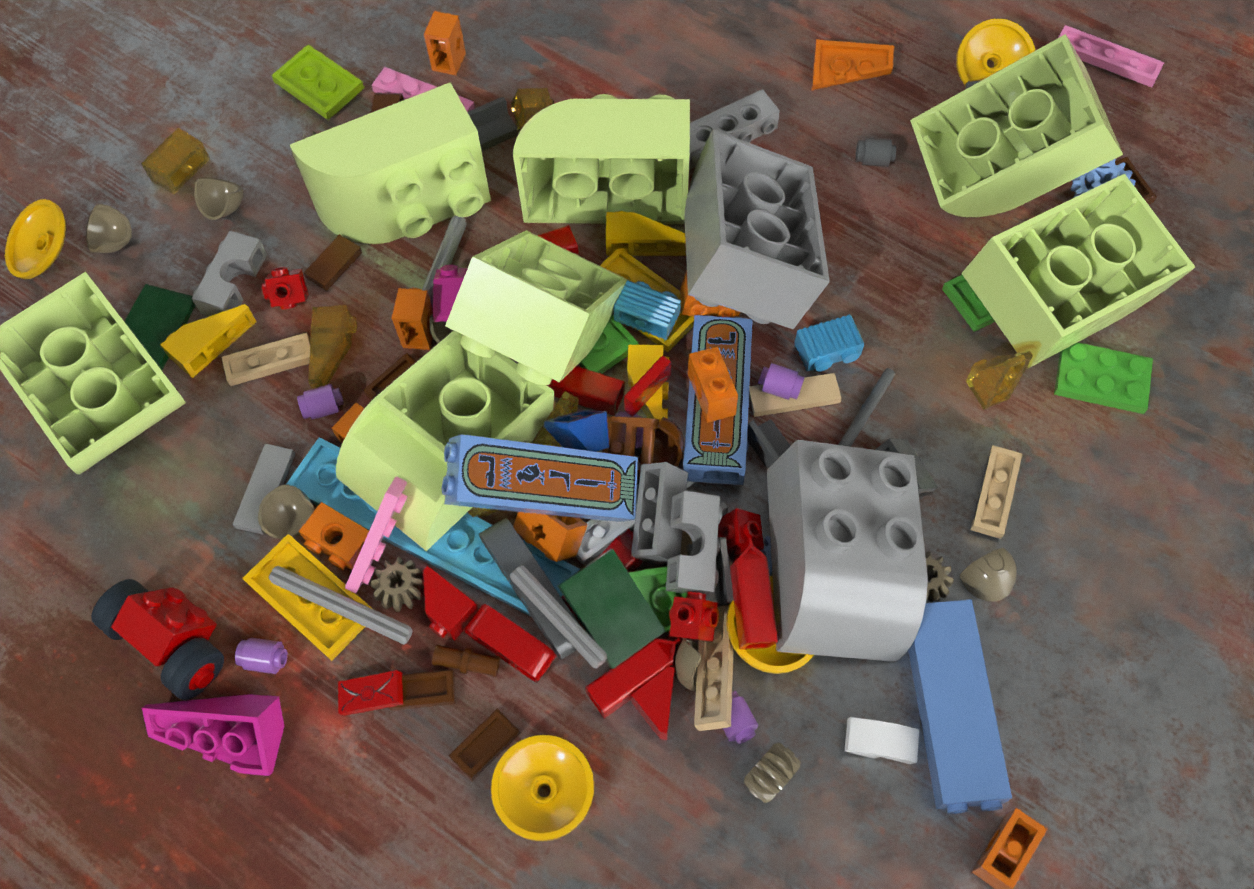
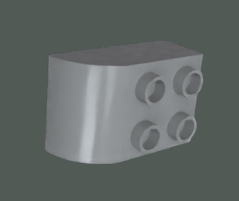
M713 129L695 167L685 206L688 295L694 296L697 301L709 307L721 305L745 313L749 318L760 324L773 322L794 329L830 282L813 167Z
M796 440L767 469L774 614L778 639L776 651L896 662L906 654L916 638L924 615L927 597L928 575L915 457L909 454Z

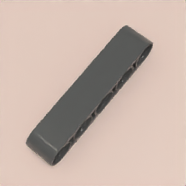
M505 517L479 533V537L557 656L562 660L575 652L574 646L511 580V573L517 567L524 566L578 623L509 520Z

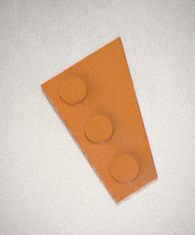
M816 40L812 90L891 74L894 45Z

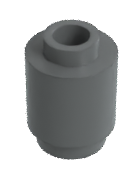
M865 138L864 140L857 141L856 162H862V165L888 167L890 162L895 161L896 145H892L891 139Z

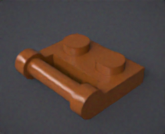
M607 416L609 448L603 449L602 453L635 457L637 428H643L641 465L652 464L655 431L659 429V419ZM637 470V480H639L640 470Z

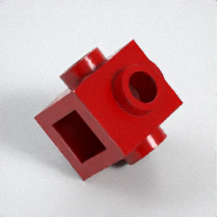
M279 267L272 269L271 274H268L264 279L265 283H262L265 300H270L271 307L280 306L281 310L294 308L297 306V303L306 301L309 296L302 268L288 270V267Z
M736 508L722 516L718 524V538H726L728 556L736 560L741 554L740 547L749 538H752V543L758 550L764 549L761 515Z
M687 592V598L674 597L669 614L671 621L669 636L713 642L715 627L719 621L718 602L706 600L707 594Z

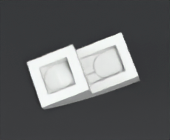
M847 718L846 752L873 759L883 757L907 764L917 763L919 729L877 720Z

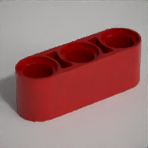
M486 604L479 608L464 628L465 633L494 655L500 656V659L536 683H538L557 657L556 653L546 644Z

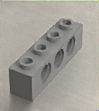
M763 89L690 123L689 170L696 167L704 145L713 129L748 143L777 129L780 110Z

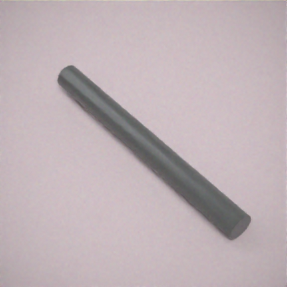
M886 368L838 445L852 446L895 377L896 373L892 369Z

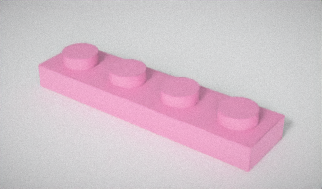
M1066 25L1059 36L1061 37L1066 34L1081 61L1149 87L1154 85L1164 62Z
M384 67L372 83L373 92L401 93L404 100L437 88L387 67ZM458 95L467 112L475 109L474 101Z
M396 476L386 491L344 589L356 594L362 583L369 584L376 569L371 564L373 560L379 561L386 547V544L381 541L384 536L390 537L397 522L392 516L394 512H401L408 496L402 494L407 484L405 480Z

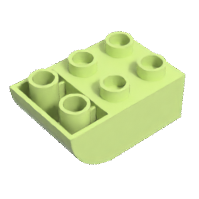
M452 331L366 406L347 433L336 463V478L376 511L379 510L385 493L394 478L397 476L405 480L407 484L402 494L408 496L401 512H394L392 518L397 520L395 526L425 551L435 544L472 508L445 504V495L442 494V481L447 475L444 449L449 439L463 434L540 444L550 434L544 427V421L553 419L554 390L547 385H539L521 377L515 370L517 363L497 351L495 356L491 358L469 352L461 346L460 339L462 334L456 331Z

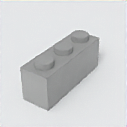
M667 462L641 465L631 557L653 565L668 564L669 558L680 555L682 529L670 528L672 496L686 491L688 472Z

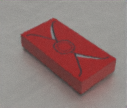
M664 356L660 357L624 395L625 412L633 417L671 376L670 360Z
M398 670L338 682V714L342 716L403 705L402 672Z

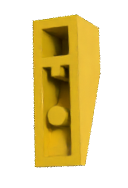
M606 212L607 256H610L618 247L631 256H686L685 233L635 212Z
M243 304L182 325L160 345L168 357L193 378L257 321L249 307Z

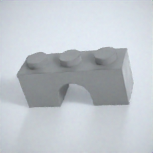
M233 231L228 232L225 240L219 244L218 252L213 261L208 264L206 274L201 283L196 286L193 292L192 300L201 314L212 316L241 305L243 297L236 285L229 282L235 276L241 274L256 277L267 256L260 239Z
M682 491L672 496L670 528L686 531L692 539L693 547L689 556L677 555L668 559L666 591L686 594L687 592L703 594L714 592L719 577L718 570L716 569V556L720 551V541L718 538V524L722 518V508L719 506L720 496Z

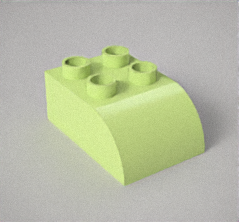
M1066 34L910 120L940 207L950 214L961 217H984L1012 210L1123 155L1087 69Z
M451 82L290 144L298 168L321 221L336 235L340 234L352 242L381 244L392 242L404 236L416 238L427 233L433 224L455 215L458 217L471 216L478 212L483 204L491 201L478 131Z
M600 94L591 99L564 100L552 104L535 114L521 129L513 149L524 223L606 224V212L624 211L635 212L662 224H685V206L689 181L690 99H674L668 95H654L648 99H618L612 95Z
M1123 174L992 237L965 268L962 275L1025 365L1030 368L1127 316L1168 289L1193 270L1195 266L1128 177Z
M526 230L472 257L445 326L462 334L460 339L461 346L473 354L491 358L495 356L497 351L517 361L516 372L530 382L539 385H549L552 379L561 382L589 354L598 341L614 312V304L628 279Z
M86 272L0 325L1 372L68 467L78 475L186 403Z

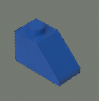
M580 410L544 421L545 429L563 448L594 452L609 448L607 411Z

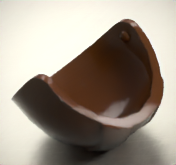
M662 417L658 423L659 429L655 431L653 463L667 462L677 467L684 454V437L680 428L673 421ZM640 455L639 458H638V461H639L640 463H641V455Z

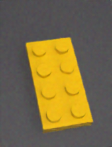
M620 247L600 265L631 282H644L653 290L661 293L668 291L680 299V291ZM680 312L667 340L641 330L638 331L655 344L663 345V350L669 352L694 326V316L681 315Z
M287 534L242 579L329 660L333 661L365 626L273 584L269 580V575L273 568L280 566L362 605L373 608L357 594L344 589L345 583L291 535Z

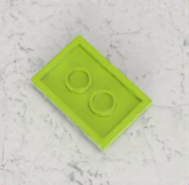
M309 44L271 75L274 83L327 120L364 89L363 81Z

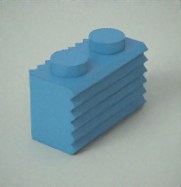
M627 280L621 294H619V298L614 304V320L616 322L626 324L664 340L668 339L681 312V300L675 294L668 291L658 292L641 281L634 283Z
M847 315L846 317L832 319L825 323L821 322L819 325L816 324L808 328L799 329L796 333L795 347H797L806 371L814 369L816 371H824L834 363L840 361L851 363L857 360L862 354L864 342L852 316Z

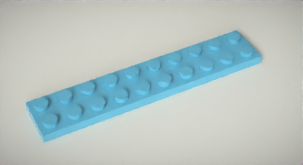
M319 437L286 484L302 490L308 496L311 503L318 506L323 502L367 530H370L378 511L336 478V463L340 447ZM467 512L427 551L396 526L389 538L383 537L382 540L531 617L479 537V533L492 526V524ZM522 540L556 591L562 596L563 594L557 585L580 569L563 560L559 562L552 561L534 545Z

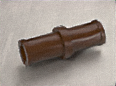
M437 644L433 653L432 665L460 669V673L464 674L470 671L496 677L500 665V656L475 653L472 648L467 647L465 650Z

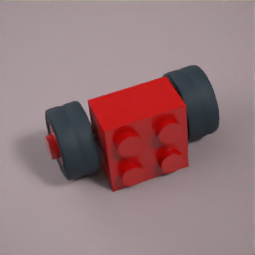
M126 579L109 588L99 598L93 608L91 618L94 625L113 640L125 639L156 667L164 665L160 676L161 682L179 699L189 700L199 695L215 680L223 667V654L208 641L217 623L208 617L205 610L190 602L185 597V594L177 588L170 587L148 591L138 581Z

